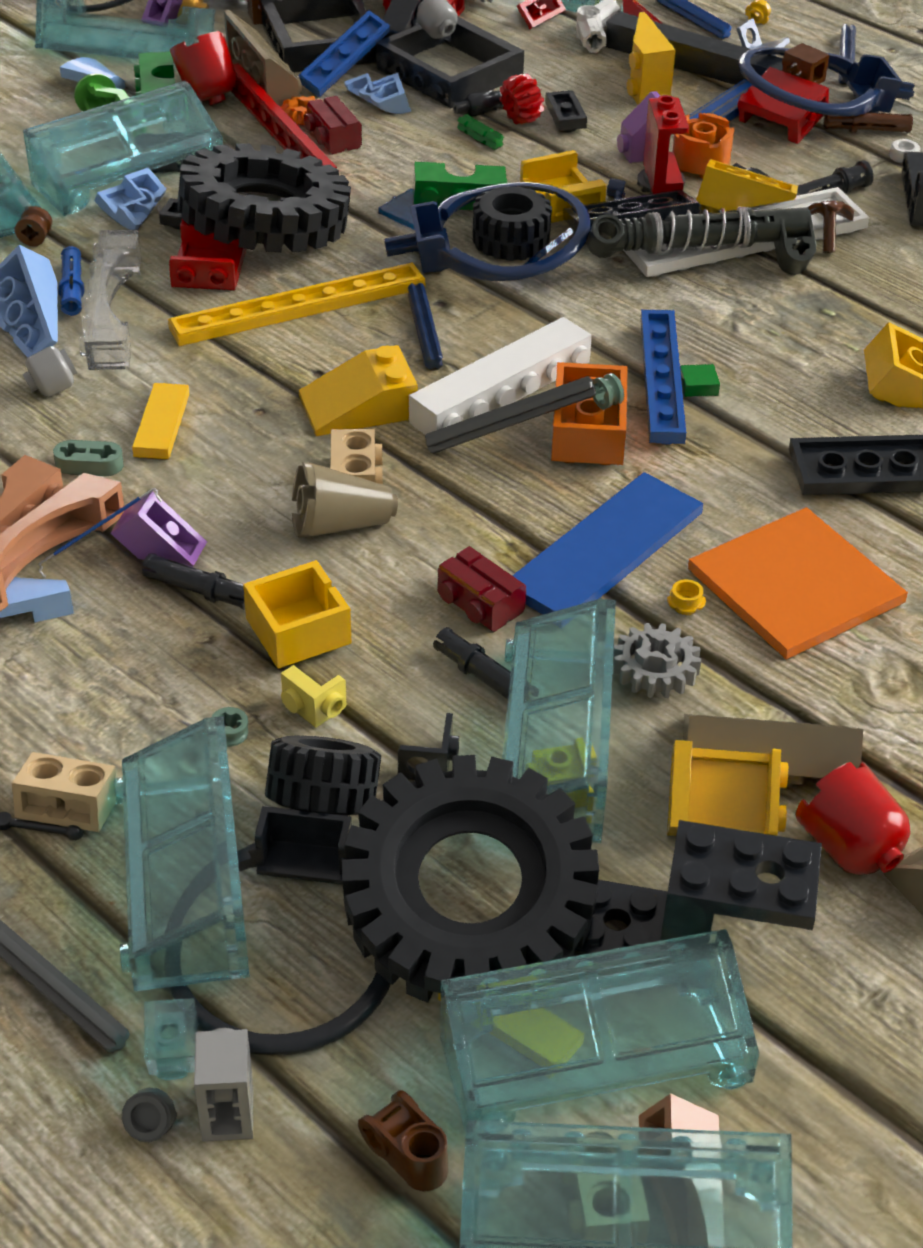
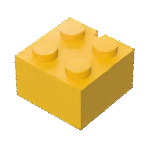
M317 560L243 584L246 619L278 669L352 644L351 608L335 586L332 587V581Z

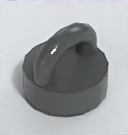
M148 1087L139 1090L126 1101L122 1109V1122L125 1130L131 1137L140 1142L150 1143L159 1140L171 1129L177 1118V1111L173 1100L167 1093L158 1088Z

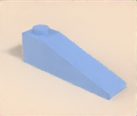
M18 245L0 263V327L13 337V342L28 358L49 346H54L58 342L57 280L48 258Z

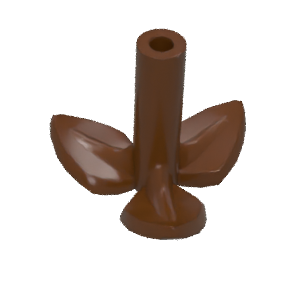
M829 200L813 203L807 207L810 210L811 216L816 213H820L823 216V253L836 252V214L853 221L854 210L843 201Z

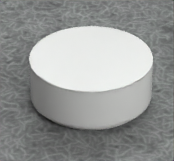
M898 139L891 143L889 156L892 160L902 163L905 151L920 152V146L912 140Z

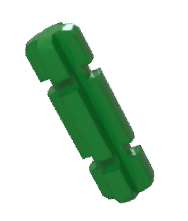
M467 114L458 118L457 128L461 132L493 150L503 146L504 136Z

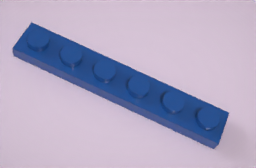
M641 309L640 323L649 443H661L664 445L685 444L686 423L675 311Z

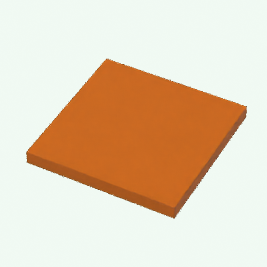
M807 507L689 559L688 563L689 571L786 660L905 603L908 594L905 589Z

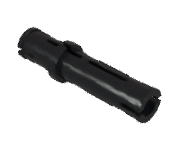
M155 553L148 554L143 562V566L151 568V570L142 569L143 576L147 578H153L204 595L207 601L213 603L222 601L245 610L243 583L227 579L226 575L222 572L215 571V573H209L158 556Z
M449 627L443 628L436 637L442 640L443 643L434 640V649L456 662L461 672L466 675L467 673L473 674L517 705L525 713L530 712L537 705L538 702L531 697L540 699L541 691L485 654L484 647L477 643H469Z

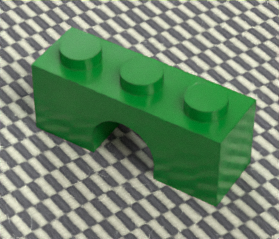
M170 51L138 53L139 64H134L137 109H143L144 120L179 118L174 63Z
M414 161L413 205L434 201L439 207L442 202L457 193L507 183L506 167L475 165V171L472 175L462 177L448 173L445 169V163ZM475 200L463 206L459 210L473 211V203H475Z

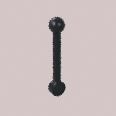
M0 812V830L15 827L67 835L73 841L79 840L83 836L84 830L76 825L66 827L15 819L8 812Z

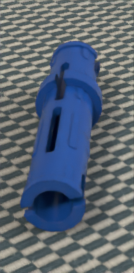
M69 246L61 252V281L58 284V293L61 297L62 312L66 315L74 316L82 310L81 298L84 296L85 287L81 281V251L76 247ZM70 276L73 277L72 285H70Z

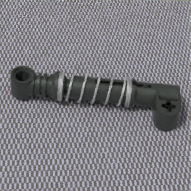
M738 207L736 212H725L721 208L720 213H708L705 209L703 214H691L688 210L686 215H674V212L671 211L670 216H667L665 221L661 219L657 212L647 213L639 219L632 218L630 220L625 218L623 221L613 215L604 214L595 219L587 239V246L590 252L601 258L610 257L615 252L623 251V248L625 251H630L631 248L633 251H636L640 248V250H645L649 254H659L660 251L666 254L670 248H677L678 251L684 252L687 247H693L695 250L700 251L704 246H710L713 250H717L721 245H727L730 249H734L737 245L740 248L751 247L754 243L774 242L779 267L791 275L802 273L816 253L812 217L807 207L755 211L750 207ZM605 233L609 235L611 239H605L601 237L599 234ZM797 240H801L796 249L793 250ZM663 244H666V250L662 249Z

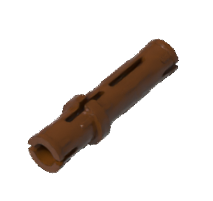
M868 112L850 117L824 115L823 126L824 129H849V132L856 133L857 130L910 133L913 126L912 114Z

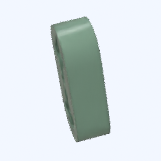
M66 440L57 444L53 449L55 466L60 468L61 473L82 475L83 473H88L96 476H112L119 473L124 467L122 448L114 442Z

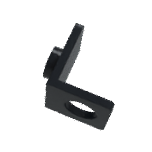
M446 713L441 748L400 745L398 747V774L401 772L407 779L415 780V768H412L407 762L413 757H422L428 761L437 758L442 772L449 770V762L452 761V756L459 754L460 736L453 735V713Z

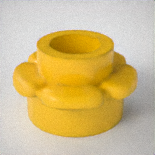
M755 0L751 2V5H747L745 14L748 16V20L753 18L755 24H766L769 21L768 16L771 13V8L766 1Z
M683 579L673 584L670 595L667 597V602L679 614L691 615L697 609L701 610L704 608L706 598L703 597V588L698 582Z

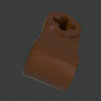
M399 1090L391 1096V1102L373 1116L364 1115L358 1120L359 1131L370 1149L376 1155L383 1158L406 1181L407 1185L415 1190L425 1192L439 1188L446 1181L448 1175L446 1135L405 1091ZM424 1155L432 1156V1157H430V1158H424V1159H422V1158H417V1157H419V1156H424Z

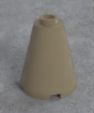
M303 462L302 466L299 465L296 470L292 491V501H297V513H292V524L296 537L309 538L387 524L391 516H396L398 498L396 494H392L389 486L310 462Z

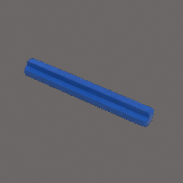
M656 0L721 39L731 35L732 27L730 24L688 0Z

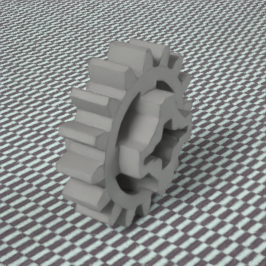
M644 623V631L631 627L629 628V636L620 634L618 637V645L613 647V673L620 674L619 683L621 685L631 682V692L633 693L645 689L649 698H652L655 692H661L664 698H669L670 690L674 689L677 693L683 694L685 684L694 686L696 676L700 673L701 658L699 657L701 649L700 647L693 646L692 636L681 638L680 628L669 632L666 631V625L663 623L660 624L658 629H652L649 623Z

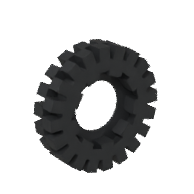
M223 144L213 146V151L206 148L195 151V156L189 155L184 159L180 169L177 207L178 212L182 213V219L188 225L194 224V230L203 235L214 233V240L229 244L235 239H239L238 247L255 250L257 243L264 245L265 252L282 253V245H285L291 252L307 251V245L314 249H319L327 246V241L334 243L340 239L341 233L344 234L347 224L351 186H348L349 181L344 175H339L338 169L332 165L322 166L323 160L311 155L300 159L301 152L287 148L282 154L276 153V146L261 144L260 151H255L251 144H236L235 150ZM259 192L273 194L284 198H280V201H268L267 197L256 196L251 194L243 196L238 193Z
M475 755L452 756V771L442 772L436 758L415 765V781L410 782L400 772L384 783L382 801L371 795L358 812L359 827L351 825L344 844L346 860H342V884L348 926L353 925V938L364 958L371 955L374 956L375 971L391 985L399 978L405 980L407 995L428 1003L433 992L444 994L445 1008L465 1010L469 1008L470 997L482 996L485 1008L509 1005L510 991L518 989L525 999L545 988L546 975L549 972L558 978L573 963L575 947L582 949L589 934L592 915H594L600 871L597 849L591 850L592 831L584 816L574 819L575 802L561 788L548 795V778L529 767L520 779L513 777V761L491 756L488 769L484 771L476 770ZM462 833H477L487 835L503 843L514 854L521 869V888L514 903L501 915L479 923L453 921L436 912L427 903L421 892L419 870L428 851L441 840Z

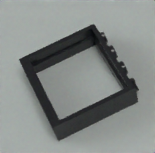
M260 0L262 26L274 51L279 54V57L285 64H288L293 73L305 70L339 37L292 43L284 24L351 16L355 23L368 11L364 7L363 0ZM376 45L355 65L376 62Z
M457 16L454 31L449 36L443 38H432L420 25H417L376 42V68L389 75L398 73L403 83L443 105L453 108V103L464 101L470 93L494 90L503 86V81L509 77L524 74L525 51ZM446 43L483 63L451 77L419 60L414 55Z

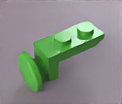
M99 73L86 75L77 83L74 90V98L78 108L87 113L91 118L111 120L123 141L134 148V139L146 133V123L125 90L116 89L115 84L110 78Z

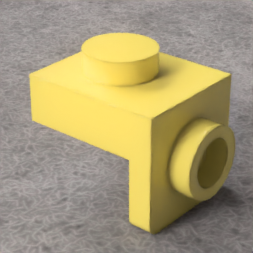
M294 665L281 673V699L285 707L290 712L299 714L315 728L328 719L339 715L346 707V680L338 675L320 686Z

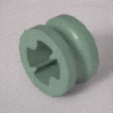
M609 373L604 375L603 378L593 379L596 389V395L593 399L600 409L605 410L612 405L616 406L623 402V386L615 374Z
M224 707L212 715L210 719L211 738L215 743L220 746L232 747L241 744L247 739L249 723L248 716L244 711L235 707Z

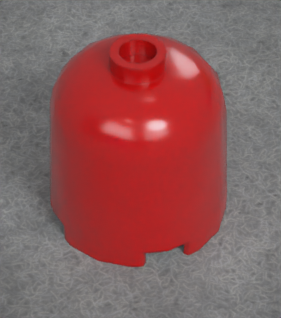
M220 31L197 36L198 43L188 47L184 41L169 49L188 96L199 102L209 101L210 105L225 101V94L233 90L237 80L225 37Z
M848 762L834 769L816 783V786L821 791L809 804L804 799L799 803L795 813L797 821L817 843H822L823 850L844 871L860 876L875 873L879 870L886 873L895 868L904 858L902 851L906 847L911 834L909 818L865 763H860V766L856 768L851 762Z

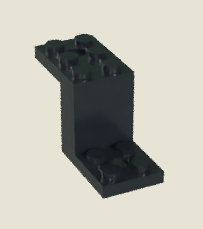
M679 820L668 891L598 880V892L591 928L582 949L575 947L573 961L702 984L714 914L813 931L816 918L822 843ZM770 873L777 876L780 882L766 883L761 881L757 875ZM610 920H620L628 927L617 931L608 928L605 923Z

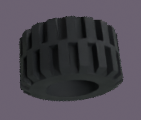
M518 186L497 187L491 189V191L481 193V196H478L475 199V203H473L472 240L475 247L479 251H483V254L507 261L527 260V258L538 256V253H543L550 244L552 206L549 199H545L543 194L536 193L535 190Z
M293 735L275 739L271 742L265 797L280 806L293 810L344 816L358 815L359 810L370 796L376 797L381 754L371 747L360 743L328 737Z

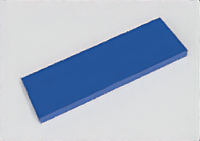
M643 472L512 576L526 585L527 606L566 627L702 514L704 503Z

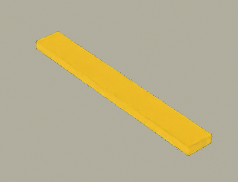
M411 262L168 319V326L178 346H183L409 293L408 286L411 283L414 285L422 283L425 286L426 279L414 263Z

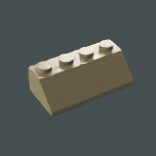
M225 10L226 43L233 64L239 63L279 106L283 105L284 100H291L292 96L299 97V94L302 93V84L299 77L295 76L290 70L288 64L281 60L279 54L270 47L268 41L264 40L257 30L230 10Z
M684 714L683 741H693L692 748L767 754L771 752L772 748L781 749V762H788L787 784L803 785L805 777L823 778L834 769L848 762H851L858 768L862 757L864 729L848 726Z

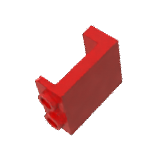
M769 67L761 76L771 84L794 95L829 103V87ZM753 85L746 93L740 96L737 104L740 122L746 123L754 114L788 127V141L799 144L824 116V114L799 109L776 100Z
M670 95L648 98L643 165L652 194L680 189L683 191L684 182L674 152H669L670 136L672 134H687L689 132V125L680 99Z
M182 219L180 224L181 245L177 256H171L169 259L171 287L235 290L247 249L238 247L239 239H235L229 244L214 240V233L203 235L194 230V224L188 225Z

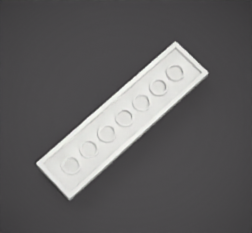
M838 187L798 195L795 200L750 207L753 211L803 208L813 203H821L822 201H843L853 208L854 219L851 221L836 214V235L848 234L856 230L868 228L869 216ZM816 213L811 216L815 240L823 239V216L820 213ZM774 242L754 243L751 247L740 248L737 245L734 249H730L727 245H721L717 250H713L710 246H704L700 251L695 250L693 247H687L684 252L678 251L677 248H670L666 254L661 251L659 254H649L645 250H640V248L636 251H633L631 248L630 251L624 250V252L646 277H655L663 273L687 270L690 267L714 264L718 261L741 258L745 255L762 251L768 252L775 249ZM663 244V246H662V249H663V250H666V249H667L666 244Z

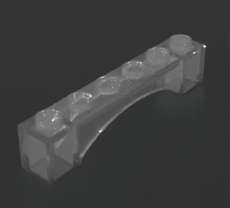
M100 230L98 243H93L94 261L90 262L91 279H88V297L85 298L86 316L82 317L83 336L79 337L80 356L86 357L88 370L129 369L132 349L128 321L121 322L112 312L110 306L116 292L123 283L132 275H140L142 254L139 230Z

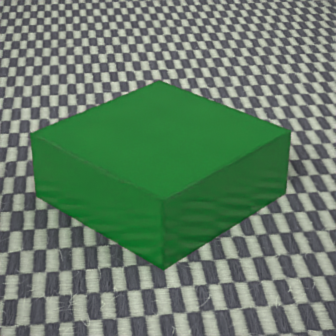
M714 364L680 365L681 383L685 397L719 396L720 382Z

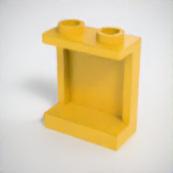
M575 150L521 161L520 182L542 183L555 186L574 195L583 205L606 201V183L602 179L588 181L577 168L578 154ZM536 191V193L543 194L545 199H549L551 203V223L563 221V208L572 206L559 198L558 195Z
M674 741L671 753L668 836L677 835L679 820L778 836V832H785L787 807L786 805H779L780 788H787L788 762H781V749L772 748L770 753L765 754L692 748L693 741Z

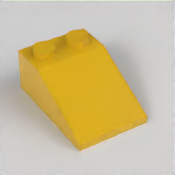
M639 12L633 40V51L629 55L631 75L630 79L627 80L628 94L632 96L638 105L652 91H657L660 96H671L675 48L645 12Z
M710 159L696 200L701 204L700 209L702 210L706 209L710 213H718L723 208L726 212L737 210L738 207H755L795 200L798 186Z
M888 322L864 349L869 393L877 400L886 401L897 407L923 408V339Z
M399 345L381 346L361 352L299 389V397L315 436L331 434V429H362L409 420V395L418 391V384Z

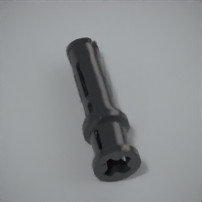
M865 160L858 161L855 166L849 168L839 167L835 169L832 175L799 185L796 196L838 187L847 194L853 188L859 186L863 188L869 187L874 179L872 167ZM822 187L821 189L809 192L810 190Z

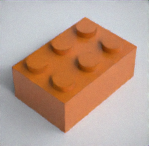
M557 362L556 387L586 376L591 377L593 380L613 373L621 381L624 390V400L621 404L612 405L610 408L603 410L597 406L593 397L555 410L551 461L623 465L627 423L628 366Z

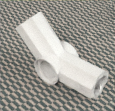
M603 0L595 6L584 5L577 9L576 37L581 40L583 47L587 48L589 53H598L602 47L606 46V35L603 29L607 26L606 21L618 11L621 12V8L616 0Z

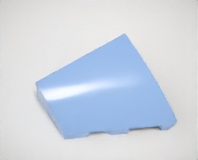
M80 57L60 66L62 78L79 82L86 75L99 73L110 78L115 84L116 89L125 88V81L95 59Z
M368 73L344 81L348 91L386 112L394 114L411 112L398 73L371 82Z
M145 168L124 175L122 184L97 192L95 202L117 223L129 230L135 231L139 229L163 197L166 188L149 168Z
M14 577L6 589L8 606L0 612V618L32 612L34 622H40L74 614L70 589L66 580Z

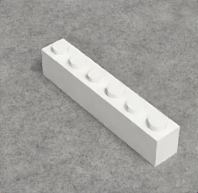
M562 317L410 394L409 424L426 435L427 433L514 403L556 381L557 362L590 363L592 335L570 320Z

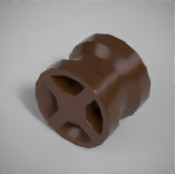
M38 206L26 208L15 225L16 237L28 246L41 245L52 228L53 221L51 215L45 209Z

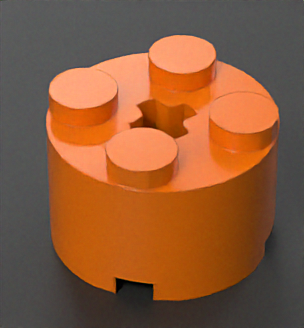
M699 113V117L689 119L690 114L685 115L689 125V132L687 134H674L672 152L675 154L680 172L686 171L699 174L703 179L710 159L730 165L734 127H729L730 122L724 117L710 113Z

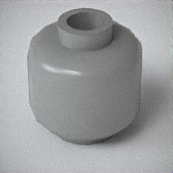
M423 0L418 7L417 21L430 37L438 39L452 34L457 23L458 14L447 0Z
M49 346L26 359L25 364L28 371L22 375L32 393L39 390L43 396L49 398L71 387L74 383L73 375L77 374V371L65 349L59 351L56 347Z

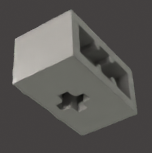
M218 1028L213 1031L196 1032L194 1088L202 1142L253 1139V1077L247 1029Z

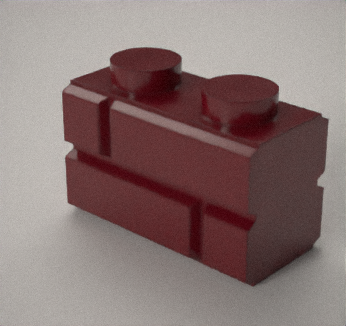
M337 95L324 98V101L321 99L308 101L307 114H304V124L308 132L312 131L315 134L319 145H324L331 154L344 152L345 149L350 151L361 147L362 124Z
M471 546L457 553L455 558L452 556L439 565L437 592L443 601L448 604L454 603L464 610L467 617L473 623H481L492 632H495L506 625L508 620L512 621L524 612L526 585Z

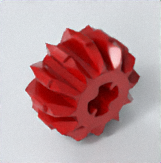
M527 73L513 75L503 81V86L500 87L502 95L500 101L503 103V109L507 112L508 119H512L515 125L529 124L541 116V113L544 111L542 104L544 98L541 96V89L538 88L536 79H532Z

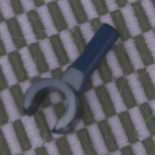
M610 178L607 196L614 197V200L625 198L624 188L626 181Z

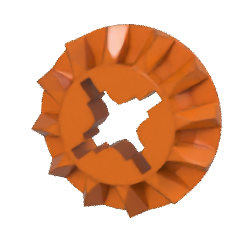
M292 96L291 100H284L283 105L280 107L297 125H305L304 114H307L308 101L318 99H315L314 96Z

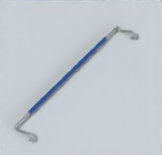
M152 488L142 496L137 497L39 562V572L43 578H46V575L41 571L43 569L42 563L54 555L56 556L131 507L144 496L155 491V496L159 502H162V499L158 496L157 489Z

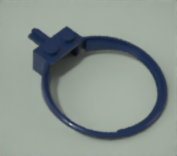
M754 48L743 53L738 62L739 70L745 79L763 93L793 107L818 114L850 117L867 112L879 113L881 111L890 113L896 98L909 100L915 93L913 91L914 83L902 81L886 59L881 56L863 54L858 63L841 55L827 53L830 54L827 68L849 79L847 86L856 98L850 102L839 104L818 102L789 93L762 78L751 66L750 59L753 56H784L785 51L790 48Z
M512 182L457 193L442 202L439 207L434 201L410 205L415 233L384 238L387 257L419 251L423 273L440 272L450 268L463 276L474 279L514 281L544 274L573 258L582 249L589 237L591 221L583 203L563 189L542 183ZM504 186H518L558 195L559 198L565 200L574 208L579 219L575 235L562 249L547 258L520 266L492 265L478 260L456 247L450 249L447 230L443 226L457 210L474 201L478 196H481V193Z

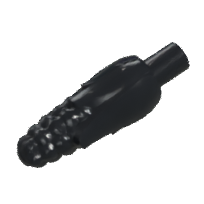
M492 89L485 92L470 93L464 101L453 103V111L455 114L467 112L470 116L497 111V108L503 106V103L500 101L502 95L500 91H492Z

